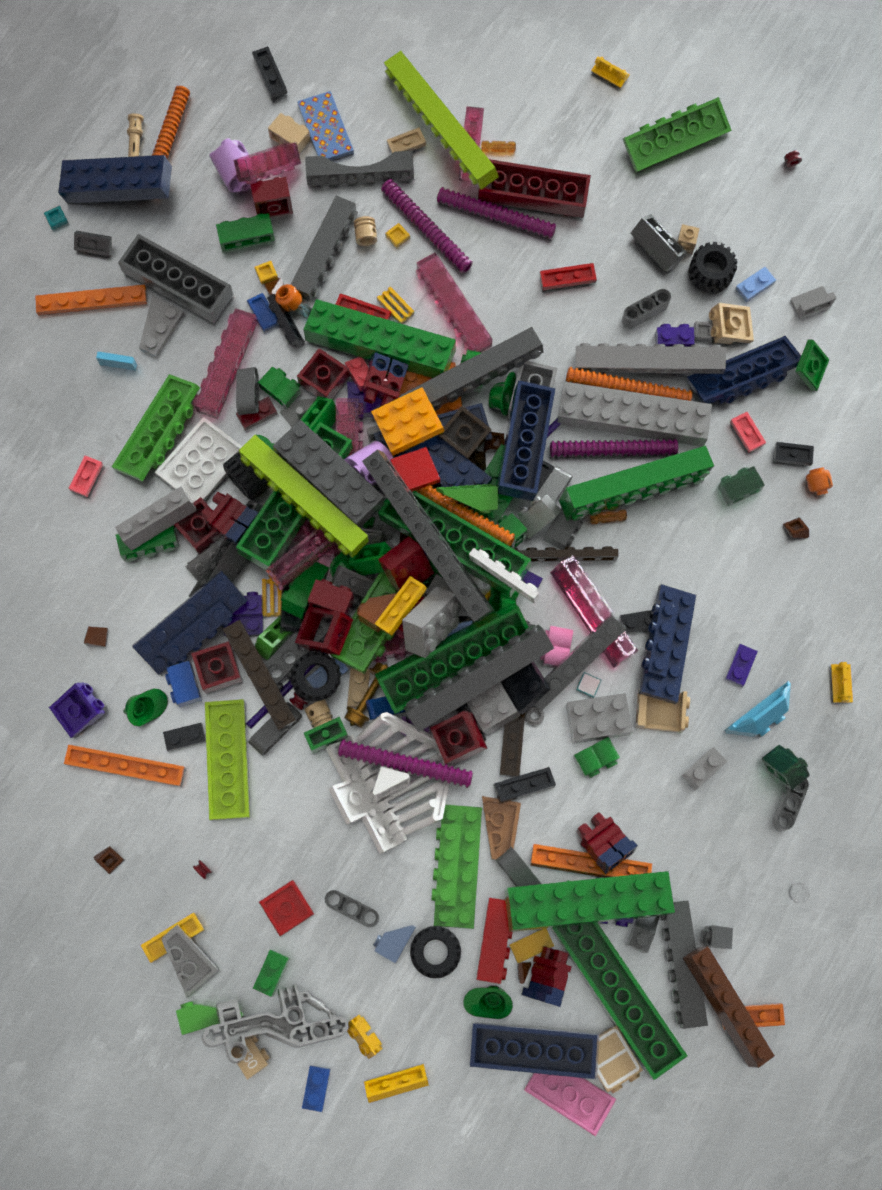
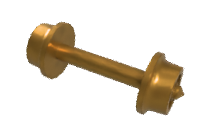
M377 662L368 671L374 675L388 668V665ZM376 676L357 709L347 706V713L344 718L350 722L351 726L356 725L362 728L366 721L369 722L370 719L363 712L367 707L366 701L372 699L380 685Z

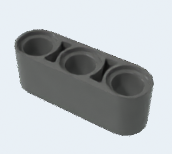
M659 289L625 308L622 316L624 327L634 328L665 311L669 306L671 293L666 289ZM659 298H662V299H664L666 302H661V301H659L658 299H659ZM642 307H648L650 310H644ZM632 315L635 319H630L627 316Z
M256 367L237 369L236 408L238 415L254 414L259 411V385L257 383L259 376Z
M287 702V705L296 722L279 731L271 717L249 739L248 743L261 756L265 755L302 718V714L289 702Z
M798 775L787 782L772 822L776 830L786 831L795 824L809 787L806 777ZM795 780L801 783V790H797L794 787ZM788 798L794 801V808L788 807ZM781 816L787 819L786 827L780 824Z
M512 847L496 859L497 863L516 887L541 884Z
M331 890L325 895V903L329 908L366 927H374L378 924L379 914L374 909L336 890ZM332 894H337L340 898L337 905L329 903V897ZM350 903H355L358 907L357 912L353 915L347 912V906ZM368 912H372L376 916L372 924L365 922L364 917Z

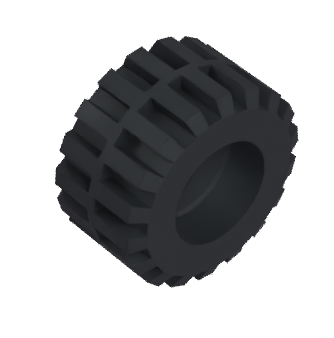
M708 242L705 246L701 245L694 252L688 269V273H690L689 278L693 280L692 284L694 286L698 285V289H704L706 293H709V291L716 293L717 290L721 292L730 285L738 263L737 259H735V253L730 252V247L725 248L723 243L717 245V242H713L711 245ZM715 263L722 271L718 273L710 272L705 268L704 264Z
M238 451L223 464V468L236 487L248 499L254 501L270 488L268 486L269 482L264 478L260 479L250 465L248 467L245 466L240 460L241 456Z
M317 651L304 654L292 667L290 676L294 691L301 698H305L308 701L316 702L329 698L336 692L341 682L339 664L337 665L336 660L327 653L324 654ZM312 665L323 667L327 673V681L320 688H312L304 680L306 669Z
M441 926L427 927L421 930L411 943V961L416 970L426 977H445L452 973L460 962L461 947L459 940L447 928ZM431 940H440L447 947V958L441 964H430L424 957V947Z

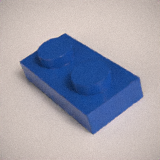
M310 1065L302 1109L323 1112L331 1069Z

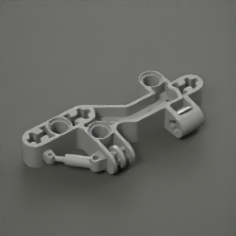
M293 985V989L286 987L284 991L281 988L277 990L281 1008V1015L279 1016L267 1012L241 1018L237 999L217 1003L216 1011L219 1024L209 1026L204 1030L202 1042L209 1048L224 1045L228 1060L231 1063H240L247 1054L245 1039L266 1035L291 1047L300 1048L343 1036L348 1030V1022L344 1017H336L334 1010L324 1007L325 1004L311 996L307 991L299 992L297 985ZM292 1001H295L296 1006H291L288 1009H286L285 1003L291 1005ZM307 1002L320 1012L323 1010L328 1014L329 1019L307 1023L301 1003ZM291 1011L298 1014V1021L292 1022L289 1020L288 1013ZM336 1022L338 1025H342L341 1030L334 1029L328 1032V1028L335 1026ZM314 1027L322 1029V1037L318 1038L313 1034ZM221 1028L223 1029L222 1035L217 1036L214 1039V1042H211V1039L206 1038L209 1035V1032H212L213 1035H216L221 1032ZM306 1029H308V1036L303 1037L300 1042L297 1039H293L296 1032L298 1035H304L307 1033ZM232 1048H240L242 1056L234 1058L231 1054Z

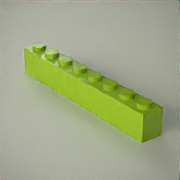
M254 435L238 450L241 456L240 460L245 466L248 467L250 465L260 479H266L269 482L268 486L274 492L278 490L286 503L289 505L292 503L297 507L295 510L302 517L307 516L311 520L310 524L318 530L320 528L327 540L331 543L333 541L339 545L338 549L344 555L349 554L353 558L369 542L368 535L259 437Z

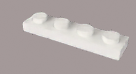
M473 548L469 553L471 561L535 604L538 600L539 592H537V587L531 583L526 584L521 581L522 578L513 571L510 573L505 570V566L497 560L494 562L489 559V555L481 549L478 551Z

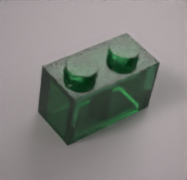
M755 466L750 468L744 467L737 471L738 474L733 476L729 474L721 479L718 489L728 506L763 489L765 484Z
M780 744L761 758L767 771L791 790L810 776L806 761L801 757H796L789 748L785 749Z

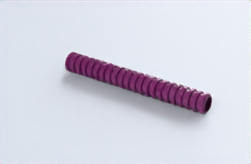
M387 180L382 185L381 191L385 193L389 200H392V203L396 204V207L400 208V211L409 220L411 219V222L426 235L430 242H433L434 246H437L438 250H441V253L454 266L456 265L457 269H460L461 273H465L471 268L473 261L469 260V257L465 256V253L461 252V249L448 236L446 237V234L439 229V226L435 225V222L431 221V218L423 210H420L419 206H416V203L394 183V180Z
M441 187L437 195L438 203L442 202L444 205L447 203L448 206L453 205V208L458 207L459 210L464 209L465 212L468 210L469 213L474 212L475 215L479 214L481 217L484 215L485 218L490 217V220L495 219L496 222L501 221L502 224L505 222L506 225L511 224L512 227L517 226L518 229L521 227L522 230L527 229V232L533 231V234L538 233L539 236L542 234L543 237L548 236L551 239L555 233L556 223L550 224V221H540V218L534 219V216L529 217L528 214L525 216L524 213L519 214L518 211L513 212L512 209L508 210L506 207L503 209V206L497 207V204L492 205L491 202L488 204L485 200L482 202L481 199L476 200L475 197L471 198L469 195L466 197V194L460 195V192L455 193L454 190L451 192L450 189L445 190L444 187Z
M639 439L638 441L627 440L626 442L624 440H621V442L615 440V442L609 440V442L607 440L603 442L601 440L597 442L595 440H592V442H589V440H586V442H583V440H580V442L569 440L566 442L564 440L563 442L557 441L554 443V441H551L550 456L552 458L554 456L566 457V455L572 457V455L574 457L578 455L580 457L584 455L586 457H589V455H592V457H595V455H598V457H601V455L604 457L607 455L610 457L613 455L624 457V455H627L628 457L630 455L642 456V454L644 456L648 454L650 456L654 454L656 456H659V454L665 456V454L668 456L678 454L677 439L673 441L671 439L667 441L665 439L661 441L659 439H656V441L650 439V441Z
M345 739L339 745L338 754L340 757L344 755L345 758L351 757L352 760L356 758L357 761L363 760L364 763L368 761L369 764L375 763L376 766L380 764L382 767L387 766L389 769L392 767L393 770L399 769L400 772L405 770V773L411 772L412 775L417 773V776L423 775L425 778L429 776V779L435 778L437 781L441 779V782L447 781L449 784L453 782V785L459 784L461 787L465 785L466 788H469L473 777L471 770L467 772L466 769L460 770L459 767L454 769V766L450 768L446 764L442 766V763L436 764L434 761L430 763V760L424 761L422 758L418 760V757L412 758L410 755L406 757V754L401 756L400 753L394 754L393 751L389 753L388 750L382 751L381 748L377 750L376 747L370 748L369 745L365 747L364 744L358 745L357 742L353 744L352 741L346 742Z

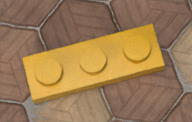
M410 576L375 622V625L392 636L403 622L402 620L421 598L427 587Z
M194 912L141 945L150 963L167 954L162 937L177 924L190 938L204 931Z
M424 1064L364 1081L369 1103L429 1086Z

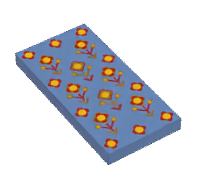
M331 91L297 101L317 156H324L332 161L354 154L352 144Z

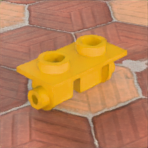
M597 57L595 60L596 64L591 72L619 88L623 86L630 76L625 69L622 70L611 64L604 57Z
M847 662L831 664L833 703H853L851 664H847Z
M357 1015L348 1022L347 1032L358 1043L360 1052L370 1059L383 1049L381 1047L382 1043L374 1032L367 1036L366 1032L371 1027L364 1017L361 1018L360 1015Z

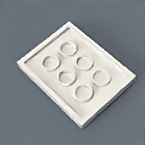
M203 417L155 471V474L174 489L181 486L193 503L200 497L205 501L227 476L223 464L236 454L242 446Z

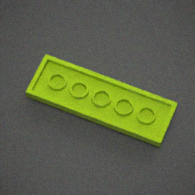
M245 700L205 702L209 820L250 818Z

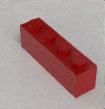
M489 897L476 980L501 984V981L506 979L507 968H504V961L509 959L510 947H507V941L512 939L513 932H509L505 900Z

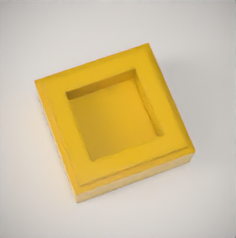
M400 223L385 233L387 239L396 249L410 239V234Z
M272 261L254 267L261 285L278 279Z

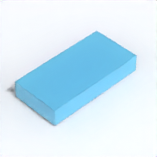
M97 352L96 359L102 366L136 371L137 363L133 357Z

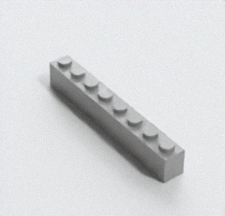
M581 343L580 346H576L575 368H578V370L584 369V371L589 370V372L724 374L726 369V347H721V345L717 344L710 347H703L700 344H694L691 347H684L682 344L665 347L664 344H655L654 346L636 344L635 346H628L621 343L617 344V346H609V344L601 343L598 346H591L589 343Z

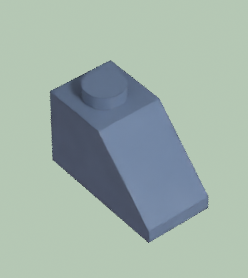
M411 925L385 932L383 936L378 935L373 944L376 947L374 951L396 964L416 927Z

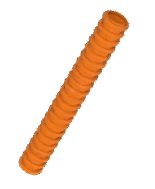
M184 86L175 87L166 113L167 115L163 121L162 129L151 156L165 155L166 158L169 157L175 134L179 128L180 120L190 96L189 89Z
M572 367L568 368L566 382L681 400H692V390L686 391V389L680 390V388L675 389V387L669 388L667 385L663 387L662 384L658 386L657 383L652 385V382L647 384L646 381L642 383L641 380L635 381V379L629 380V378L624 379V377L618 378L616 375L612 377L611 374L607 376L606 373L601 375L600 372L596 374L595 371L591 373L589 370L572 369Z
M432 485L416 490V492L504 544L511 546L515 539L514 533L510 534V531H505L503 527L499 528L498 524L494 525L493 521L489 522L488 518L484 519L483 515L479 516L478 512L474 513L473 509L469 510V507H464V504H458V501H453L454 499L436 492V488L433 489Z

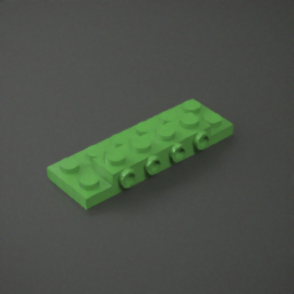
M717 97L699 106L696 103L686 107L687 111L681 112V110L671 114V118L666 119L662 117L655 121L656 124L650 126L648 123L640 127V131L624 137L623 142L635 172L732 131L720 98Z
M169 374L111 467L118 472L143 481L150 468L156 469L158 465H162L167 450L172 449L174 446L175 437L177 434L182 433L184 429L183 424L186 419L191 418L193 415L194 407L191 402L200 387L195 383Z
M385 572L379 573L361 604L365 603L368 598L398 593L391 586ZM356 610L340 656L330 654V656L365 674L371 662L377 656L381 657L384 654L386 641H391L395 633L391 636L382 629L377 633L359 621Z
M445 805L443 819H441V828H437L436 840H440V846L435 848L434 859L438 860V868H434L433 880H437L436 889L432 888L431 901H435L434 926L474 929L482 807Z

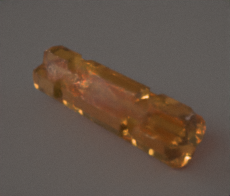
M482 141L481 150L483 152H489V150L491 152H505V150L515 152L516 142L492 141V143H489V141Z
M625 509L618 510V512L614 510L601 512L594 516L590 515L591 524L616 522L618 519L619 521H624L627 519Z

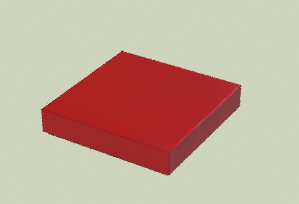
M427 447L390 459V462L411 492L440 482V477Z
M294 880L259 902L280 937L314 915Z

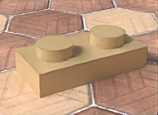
M416 128L387 139V145L391 153L395 151H414L426 146V140L420 128Z
M354 668L350 669L347 706L357 708L369 688V669H367L365 674Z

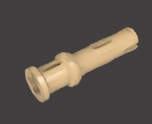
M131 113L127 118L129 121V128L127 129L129 136L128 157L139 156L140 138L143 135L141 128L144 121L142 115Z

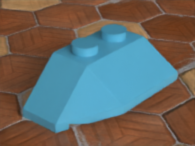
M787 681L725 729V732L727 734L755 737L758 734L761 737L771 730L769 726L775 722L777 725L786 718L784 714L789 711L791 683Z

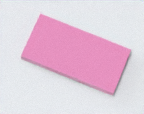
M533 1073L524 1088V1091L594 1136L597 1135L616 1101L614 1097L594 1084L578 1077Z

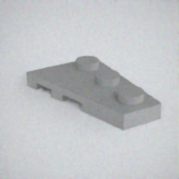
M152 295L139 346L140 350L157 358L184 316V311Z
M178 924L162 937L163 945L187 998L215 974L218 968Z

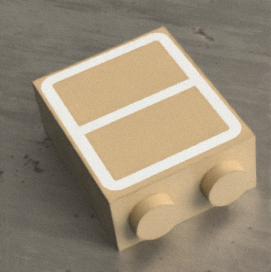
M613 1025L599 1035L597 1077L606 1092L611 1091L615 1093L623 1087L622 1083L629 1080V1082H632L639 1078V1073L643 1070L618 1027Z

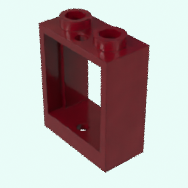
M308 607L295 643L307 650L340 656L353 619L340 611ZM322 617L331 618L332 621L324 642L313 641Z

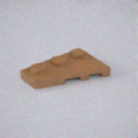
M482 796L491 859L496 860L510 847L514 849L521 803L508 801L500 804L496 798Z

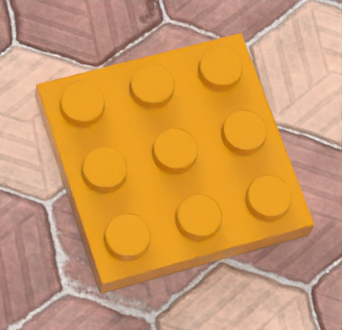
M423 387L371 411L392 456L445 432Z

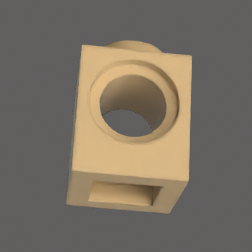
M682 224L677 242L687 253L693 254L700 228Z

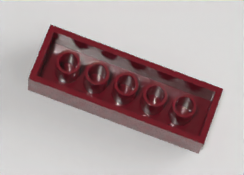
M489 159L495 166L499 177L483 189L479 188L478 199H481L482 202L485 200L487 203L491 202L492 204L584 218L591 175Z

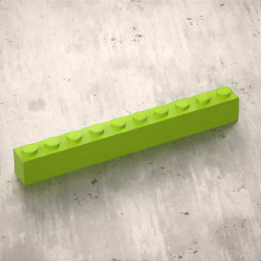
M400 50L386 60L384 65L387 69L385 70L387 77L395 81L393 83L398 91L402 90L404 92L403 96L408 103L412 102L414 111L422 115L421 119L426 126H431L430 130L436 138L440 137V143L444 149L448 148L452 159L459 161V167L463 173L467 172L469 174L468 178L473 185L477 184L480 189H483L497 179L499 176L495 166L404 53Z

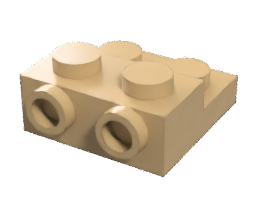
M718 303L711 308L709 319L713 323L711 336L714 337L715 343L732 344L733 342L750 344L754 341L750 307Z

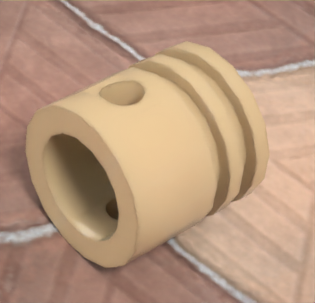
M362 216L355 219L356 243L360 246L375 244L377 242L375 219L370 216Z
M326 700L315 702L304 709L309 721L312 722L311 726L314 728L333 720V715Z

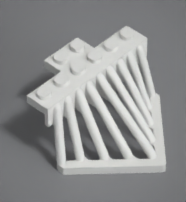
M388 712L382 713L356 738L351 734L345 739L346 742L352 741L353 744L357 742L360 745L384 723L390 726V728L369 743L370 748H377L393 734L400 731L406 734V736L385 749L389 753L391 751L395 753L413 740H417L423 744L406 753V757L410 755L412 758H415L433 748L439 752L424 761L430 760V763H433V761L438 762L443 759L433 735L423 730L418 732L415 726ZM341 741L331 744L326 748L343 781L329 788V791L347 825L359 819L363 820L379 854L395 848L406 841V835L443 819L449 788L447 781L441 782V779H439L437 783L397 803H388L431 780L429 776L425 778L422 775L410 781L411 784L375 802L373 799V789L380 768L372 771L371 768L375 766V763L369 764L368 761L364 763L363 760L357 761L356 758L352 760L351 757L345 758L344 755L340 757L338 750ZM436 792L435 799L404 814L395 816V812ZM433 809L431 816L406 827L400 826L401 823Z

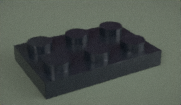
M534 661L501 681L520 714L528 711L551 690Z

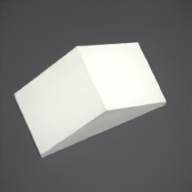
M381 766L373 789L374 801L376 802L411 784L409 774Z

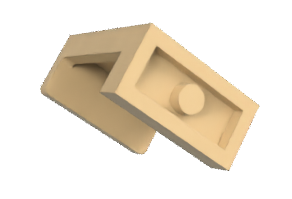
M640 688L638 689L635 728L682 733L685 728H688L689 716H686V709H689L690 697H687L686 691L679 693L678 703L673 704L639 694Z

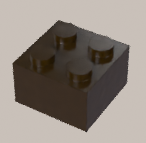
M461 406L444 426L445 432L439 434L438 437L469 460L490 435L492 429L464 406Z

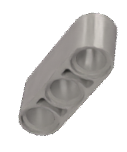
M556 466L535 498L538 496L542 498L548 494L556 503L573 475Z

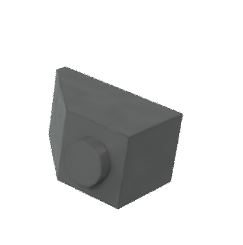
M660 916L636 918L626 946L642 953H648Z

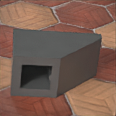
M711 925L705 926V930H702L701 942H704V946L732 949L733 928Z

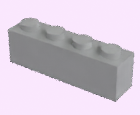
M180 486L115 528L122 541L132 551L197 509L189 495Z

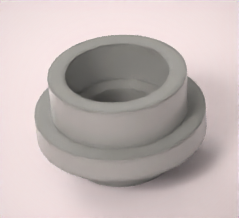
M532 706L525 712V720L528 724L537 726L543 722L544 712L543 710L540 711L536 706ZM536 713L538 718L532 719L531 714Z

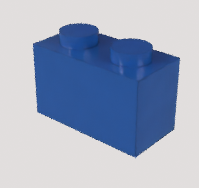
M190 661L167 667L168 673L165 674L167 684L171 685L173 692H170L173 703H177L181 708L202 701Z

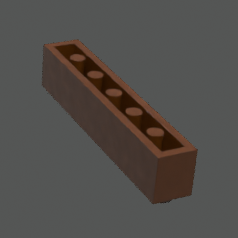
M698 947L683 957L748 1067L759 1068L772 1059L775 1055L709 947Z

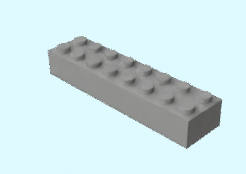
M564 382L557 422L566 426L650 439H665V441L677 439L678 443L704 446L708 440L712 404Z

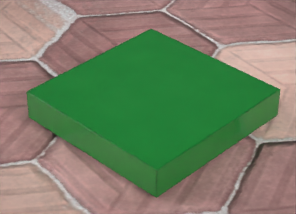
M813 339L807 340L795 372L811 391H817L829 363V358Z

